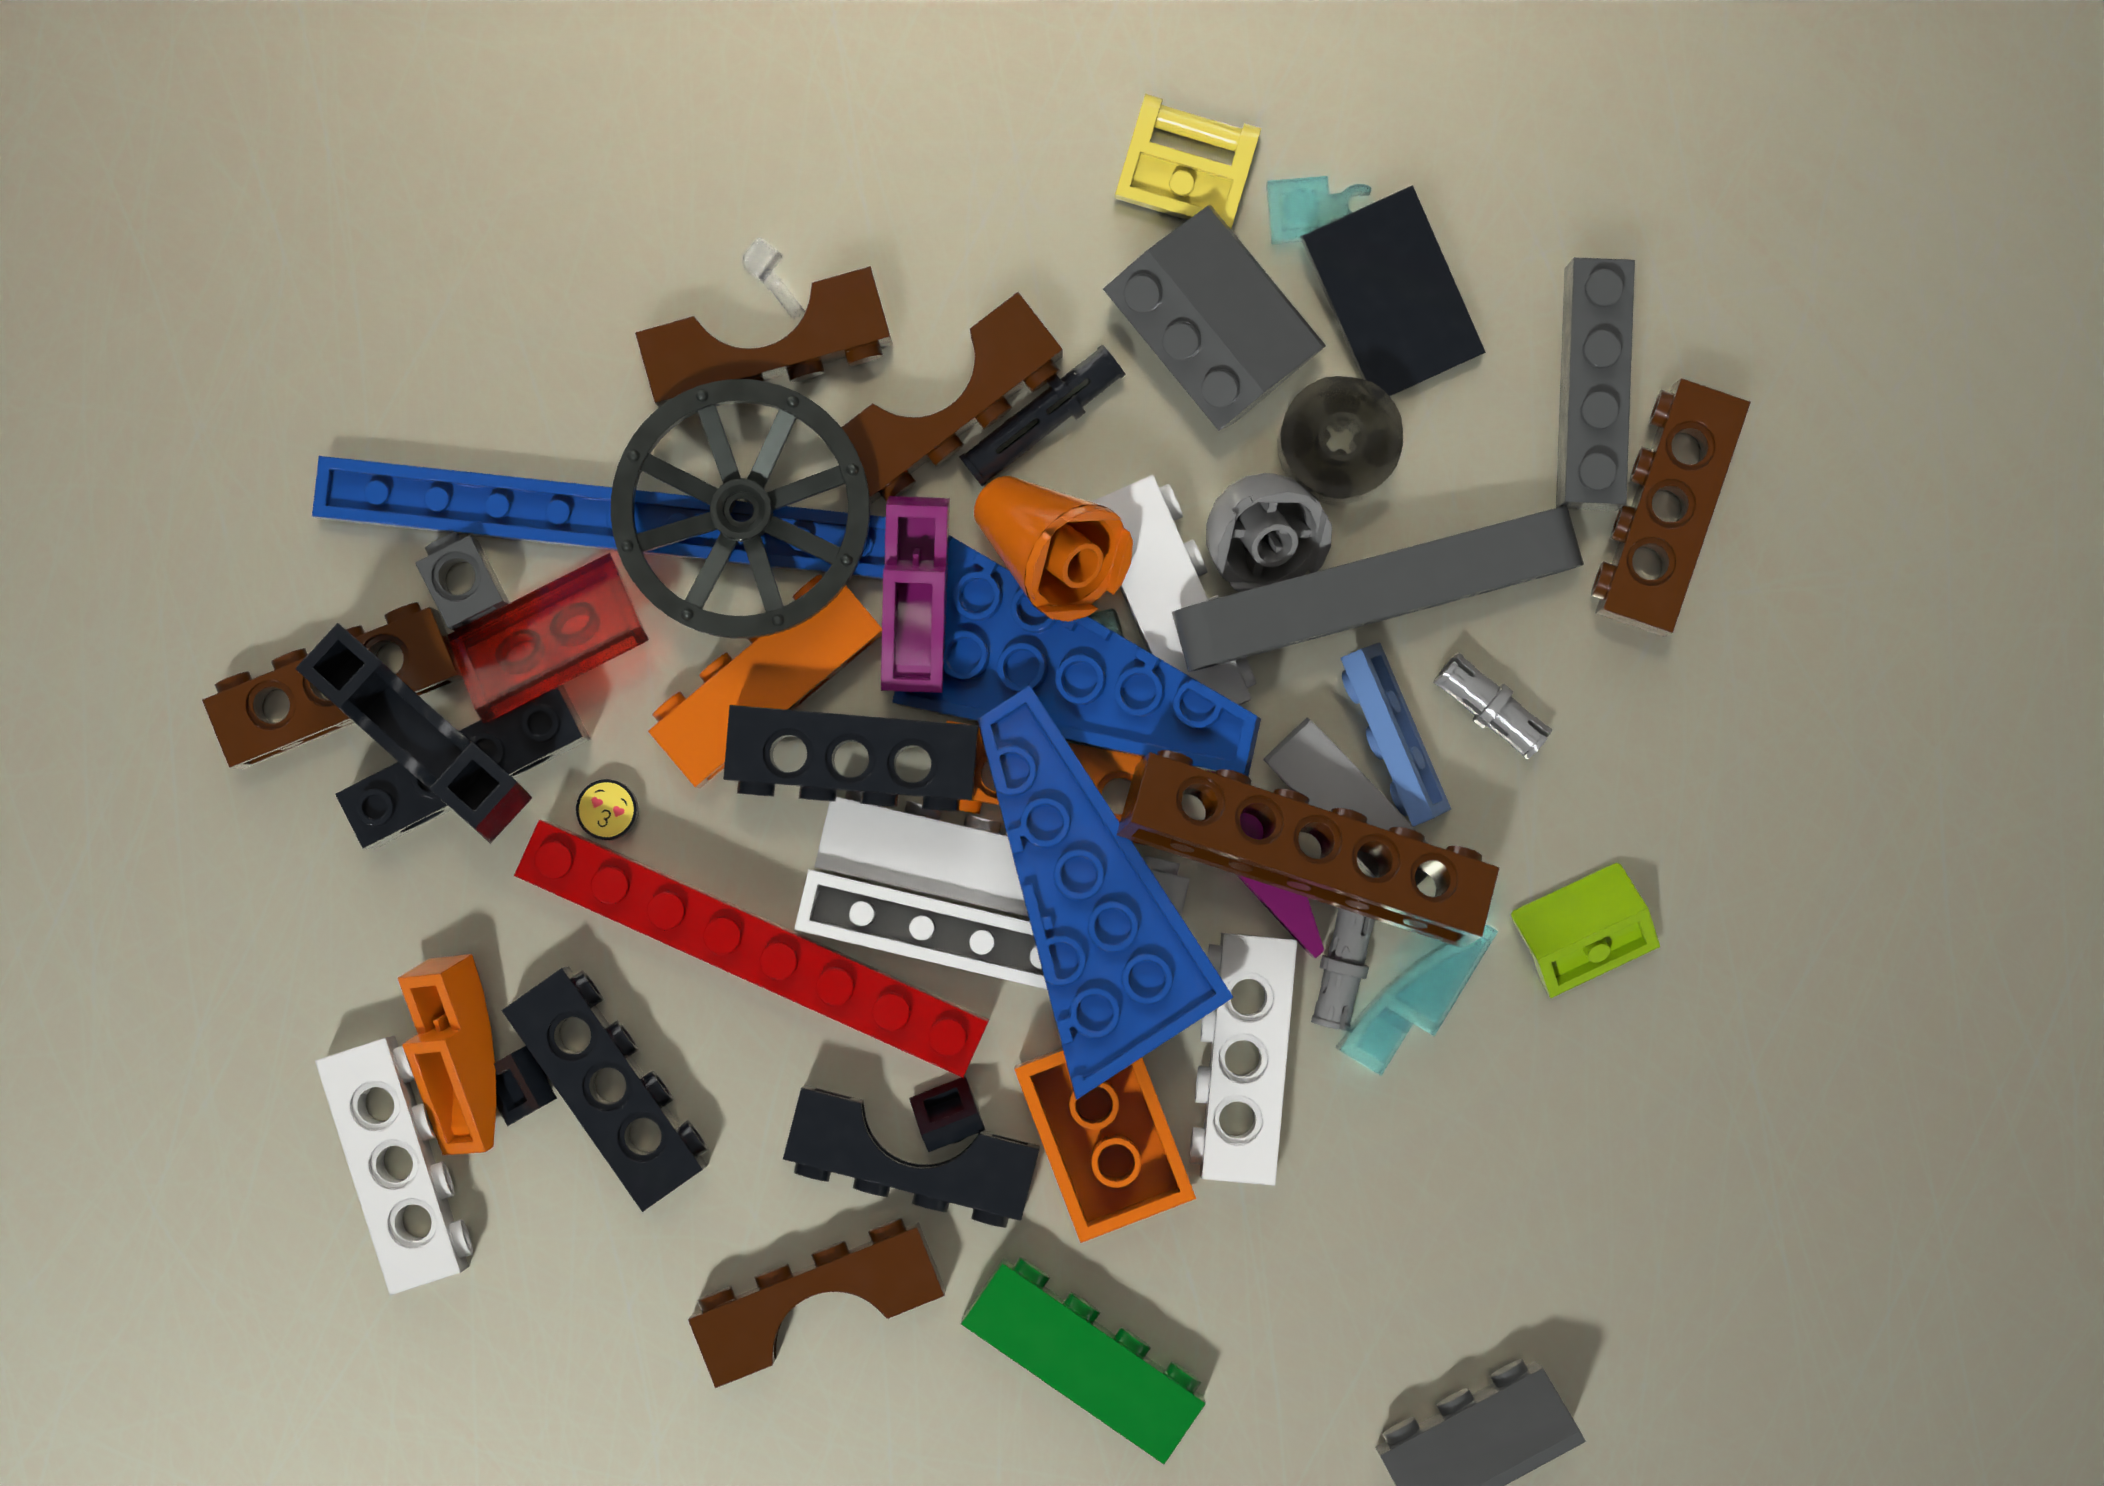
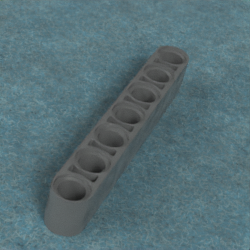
M1564 506L1201 602L1173 611L1172 616L1188 672H1193L1580 567L1584 563L1568 507Z

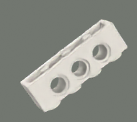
M1221 933L1220 945L1209 944L1208 959L1230 992L1239 981L1253 979L1262 986L1265 998L1261 1008L1252 1014L1237 1012L1233 1008L1231 1000L1202 1018L1200 1041L1211 1042L1209 1067L1198 1066L1195 1103H1206L1204 1128H1192L1189 1160L1190 1164H1200L1201 1179L1276 1185L1297 940ZM1240 1040L1254 1043L1259 1052V1061L1256 1068L1245 1075H1237L1230 1072L1225 1064L1227 1049L1231 1044ZM1243 1102L1248 1104L1253 1111V1124L1244 1134L1237 1136L1229 1135L1220 1127V1113L1229 1103Z
M391 1036L315 1060L389 1295L437 1281L467 1269L469 1265L466 1256L473 1254L471 1238L462 1219L454 1222L447 1198L455 1195L453 1182L445 1162H435L429 1140L436 1138L424 1103L419 1105L416 1103L410 1081L415 1079L403 1046H398L396 1037ZM374 1087L385 1089L393 1098L394 1110L387 1121L374 1119L366 1109V1097ZM391 1146L404 1148L412 1157V1171L406 1179L394 1178L385 1168L384 1157ZM408 1205L422 1206L430 1214L431 1229L426 1237H415L406 1231L402 1217Z

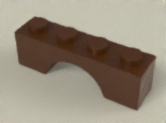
M871 266L813 282L811 284L809 303L799 324L786 337L765 347L750 349L725 344L709 334L694 316L635 332L654 402L658 407H661L670 399L687 390L715 381L730 379L765 381L788 374L790 382L807 380L825 373L823 367L825 363L843 358L847 359L848 366L867 363L883 356L882 347L893 345Z
M1019 292L970 328L975 352L973 373L963 393L950 406L928 416L904 417L890 413L872 403L841 427L856 449L864 468L871 504L880 497H883L887 503L889 496H901L916 483L911 473L928 460H931L935 467L945 462L964 446V443L959 438L963 433L976 423H979L984 430L1012 409V406L1007 401L1010 397L1025 386L1032 393L1061 371L1055 363L1063 357V349Z
M902 1218L892 1220L868 1231L871 1242L849 1250L846 1242L841 1241L812 1253L814 1265L792 1273L787 1263L754 1277L757 1288L735 1296L732 1286L697 1300L701 1310L693 1313L688 1321L715 1388L772 1366L777 1359V1338L782 1321L791 1309L811 1296L826 1292L852 1294L868 1301L887 1319L945 1296V1286L919 1222L905 1227Z

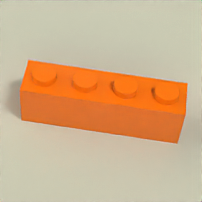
M821 574L807 582L792 598L797 600L811 590L822 579ZM845 586L826 608L804 623L781 633L748 639L751 645L734 659L727 652L718 657L699 674L700 678L705 682L688 698H685L681 692L676 693L652 714L658 723L648 732L693 786L701 789L724 769L730 705L795 710L882 636V627L850 589Z

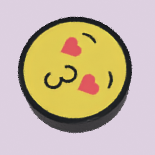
M610 779L595 781L589 784L578 797L576 804L577 820L582 829L596 839H619L632 830L638 819L639 806L637 798L632 790L621 782Z

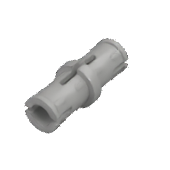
M1459 652L1449 660L1433 682L1449 695H1452L1475 715L1472 721L1478 726L1484 728L1487 725L1496 734L1498 733L1526 759L1531 758L1541 748L1552 732L1549 726H1546L1537 717H1534L1511 697L1513 691L1505 684L1498 686L1477 670Z
M1338 908L1336 925L1328 956L1322 955L1319 966L1321 969H1324L1318 1001L1316 1002L1314 1015H1312V1023L1338 1030H1350L1353 1007L1361 978H1367L1369 966L1364 964L1375 919Z

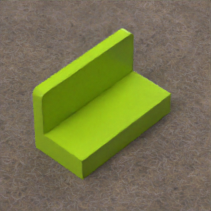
M1619 863L1607 866L1511 913L1513 923L1531 952L1540 981L1550 998L1660 947L1649 909Z

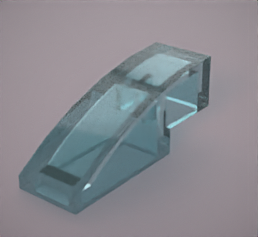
M1485 925L1483 936L1465 948L1444 942L1414 961L1390 981L1362 1010L1350 1026V1030L1345 1033L1335 1048L1382 1076L1412 1025L1432 1036L1436 1035L1498 931L1489 925Z

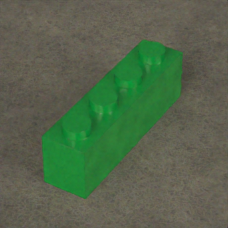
M1020 1257L1014 1265L1003 1258L962 1317L961 1325L1156 1460L1165 1464L1206 1404L1204 1396L1196 1391L1202 1382L1172 1361L1167 1369L1155 1363L1146 1356L1151 1347L1124 1327H1120L1115 1335L1095 1320L1101 1312L1075 1293L1070 1292L1064 1300L1045 1287L1050 1277L1026 1259Z

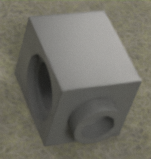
M458 532L448 534L426 546L425 550L428 556L415 562L447 627L453 631L458 632L511 605L479 541L470 535L461 539ZM468 562L475 571V582L466 593L453 595L446 585L447 572L457 563Z

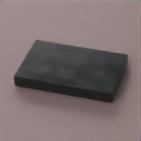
M1413 185L1300 236L1372 402L1377 403L1486 353Z

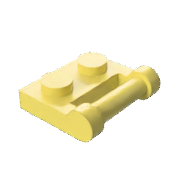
M1145 94L1115 192V199L1189 220L1205 207L1211 205L1229 228L1232 229L1261 128L1244 123L1243 128H1238L1162 105V98ZM1154 129H1161L1235 151L1232 165L1230 166L1150 142Z

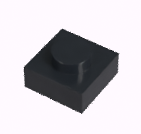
M527 1046L494 1063L496 1069V1107L507 1126L557 1099L548 1083L547 1075Z
M966 1076L909 1098L921 1137L928 1152L949 1144L961 1142L969 1136L986 1130Z

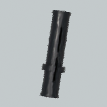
M1104 345L1098 347L1095 353L1078 364L1061 379L1058 375H1054L1047 381L1048 389L1004 421L1002 425L982 439L967 453L959 456L982 487L987 484L988 480L1022 454L1029 451L1036 443L1071 416L1076 420L1086 413L1083 409L1086 404L1116 380L1126 375ZM1085 379H1088V383L1067 398L1049 414L1046 413L1048 408L1071 392ZM1038 418V422L999 453H996L998 447L1034 419Z

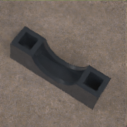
M339 623L328 632L295 668L318 691L490 844L532 799L530 794L512 776L446 721Z
M804 1085L800 1090L783 1160L795 1162L793 1173L807 1178L829 1182L831 1172L855 1178L853 1188L883 1197H888L890 1187L914 1193L912 1200L914 1205L935 1211L947 1212L949 1203L972 1208L971 1219L1006 1228L1009 1218L1022 1220L1040 1145L982 1131L965 1150L948 1160L934 1164L908 1162L888 1152L877 1141L866 1118L864 1100Z

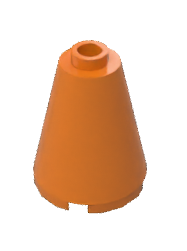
M1001 476L992 480L982 489L977 497L974 506L976 523L1033 606L1050 619L1069 622L1087 617L1098 610L1093 605L1095 601L1106 591L1114 595L1122 585L1131 565L1133 540L1130 532L1124 528L1121 518L1111 509L1012 476Z

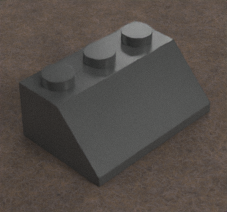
M1211 205L1205 207L1145 251L1103 288L1218 431L1236 423L1326 346Z
M1519 1359L1492 1373L1490 1377L1493 1384L1472 1395L1469 1388H1465L1444 1398L1436 1405L1440 1413L1418 1424L1415 1417H1411L1392 1426L1382 1434L1386 1442L1375 1448L1396 1486H1505L1586 1441L1543 1367L1536 1361L1526 1366L1523 1359Z

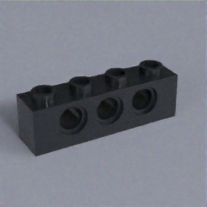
M556 682L459 731L513 778L591 740L565 687ZM399 762L335 794L362 849H376L452 810Z
M730 705L723 780L738 782L737 794L774 797L775 785L800 787L799 799L836 802L837 790L861 792L860 804L897 807L898 795L923 797L922 809L959 812L960 800L973 801L979 727L978 725ZM786 737L799 738L807 749V758L804 765L794 772L781 771L773 759L775 746ZM848 742L861 743L869 754V763L866 770L856 777H844L836 769L834 762L837 750ZM919 747L924 749L930 756L931 769L928 775L919 782H906L900 778L896 771L897 757L906 748Z
M564 967L501 1011L643 1212L708 1165L701 1155L708 1151V1147L688 1120L679 1125L666 1105L673 1101V1097L660 1077L653 1070L644 1075L631 1055L639 1049L625 1027L618 1020L609 1025L596 1005L604 999L590 977L583 970L575 975L570 967ZM570 1017L583 1020L590 1028L591 1040L587 1048L582 1052L570 1051L561 1041V1027ZM603 1068H614L625 1078L626 1091L624 1096L617 1102L606 1101L596 1092L595 1078ZM647 1118L659 1126L661 1142L656 1150L645 1152L637 1149L632 1144L630 1128L636 1119Z

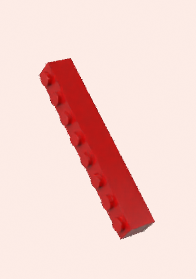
M538 821L514 874L517 878L964 1078L990 1020L550 821Z

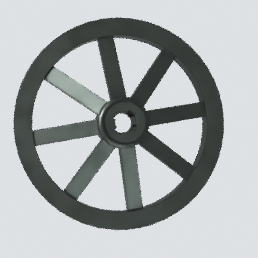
M730 379L703 384L687 390L667 401L642 423L629 441L617 466L611 494V523L617 551L625 569L642 594L654 606L670 618L696 631L717 637L750 639L770 636L794 628L814 617L840 594L851 579L864 552L870 524V495L865 471L856 449L840 425L823 408L802 394L781 385L751 379ZM733 403H751L779 410L747 479L741 478L716 406ZM696 413L700 416L723 485L719 488L651 455L652 450L672 428ZM796 419H799L823 439L839 465L766 492L764 488ZM643 471L710 505V512L637 534L634 502L641 472ZM841 485H846L848 518L841 547L773 516L774 510ZM738 499H744V501L750 502L753 505V516L746 522L735 521L730 514L736 505L735 501ZM719 530L721 533L685 600L679 598L660 581L643 554L653 549ZM764 533L832 564L822 579L811 590L786 606L783 605L761 538ZM743 542L766 613L732 616L703 610L737 543Z

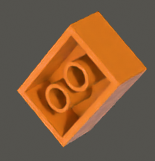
M1062 1048L1014 1067L1080 1243L1196 1199L1143 1058H1140L1078 1100L1075 1099Z

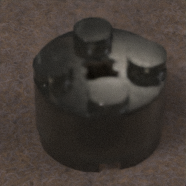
M1343 376L1319 379L1297 394L1282 419L1277 437V450L1282 469L1287 477L1297 481L1311 492L1319 502L1328 505H1339L1362 500L1380 488L1398 464L1403 447L1402 418L1390 396L1370 381ZM1332 427L1337 433L1348 429L1354 436L1348 445L1352 452L1347 454L1341 448L1335 452L1331 451L1326 445L1331 437L1327 429Z

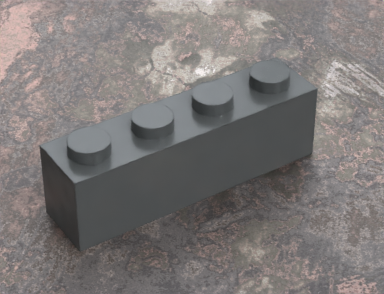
M1574 257L1564 268L1556 508L1567 506L1568 509L1617 511L1625 506L1627 502L1635 260Z

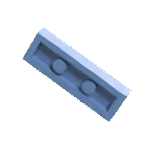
M1381 643L1370 645L1341 657L1340 659L1345 668L1342 672L1345 690L1355 704L1360 703L1369 724L1366 728L1369 746L1379 760L1384 759L1393 780L1390 783V793L1398 811L1403 816L1408 815L1411 825L1414 827L1451 810Z

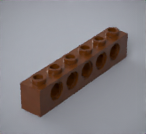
M1160 750L1157 754L1150 752L1135 767L1117 836L1461 948H1465L1483 936L1500 867L1482 862V855L1475 850L1461 846H1448L1446 849L1425 843L1424 835L1404 827H1391L1388 831L1367 824V817L1351 809L1333 808L1331 811L1309 805L1310 799L1302 793L1289 789H1275L1273 792L1252 786V780L1248 776L1232 770L1219 769L1212 773L1192 766L1193 760L1190 757L1174 751ZM1182 795H1193L1202 802L1205 808L1204 820H1195L1184 812L1181 804ZM1241 814L1253 815L1260 821L1263 827L1262 839H1253L1245 834L1240 825ZM1300 832L1311 834L1317 839L1321 847L1320 859L1311 858L1301 850L1298 840ZM1358 851L1366 852L1376 860L1379 869L1377 878L1369 877L1360 870L1357 864ZM1416 870L1424 871L1432 877L1436 886L1434 897L1427 896L1418 889L1415 882Z

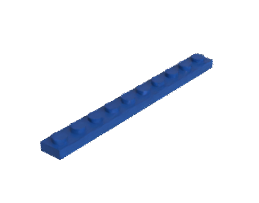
M319 456L312 511V517L317 519L447 533L458 532V534L617 551L611 523L612 487ZM636 490L634 518L637 534L710 512V505L692 496ZM735 501L736 505L733 507L732 513H730L732 518L738 522L748 521L753 516V505L750 502ZM790 506L773 511V516L841 547L846 531L848 513ZM870 515L869 532L864 552L852 576L883 579L886 517ZM715 530L653 549L643 554L706 560L721 532ZM767 533L761 536L772 568L826 573L832 565ZM743 542L737 543L727 563L750 565Z

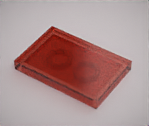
M610 553L447 635L474 709L483 723L489 722L649 640L619 568Z

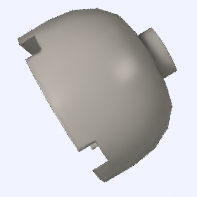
M1272 473L1246 476L1229 485L1215 500L1206 524V545L1210 556L1222 578L1228 581L1238 593L1303 576L1308 570L1310 573L1317 572L1323 566L1331 548L1332 525L1318 499L1293 478Z

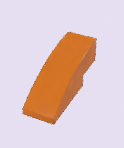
M472 954L430 958L397 978L418 1033L404 1042L402 1046L442 1155L487 1152L494 1147L496 1069L494 1066L492 1030L484 991Z

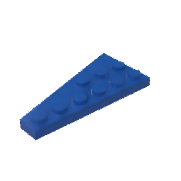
M949 535L942 693L895 691L892 703L978 722L979 717L1030 685L1067 741L1143 757L1150 752L1157 754L1160 750H1169L1190 757L1193 760L1192 766L1215 772L1219 769L1232 770L1249 777L1261 722L1260 717L1088 616L1069 622L1050 619L1033 606L1008 569Z
M1029 685L979 717L978 725L1075 1099L1078 1100L1231 1000L1233 995L1130 839L1117 836L1119 821Z

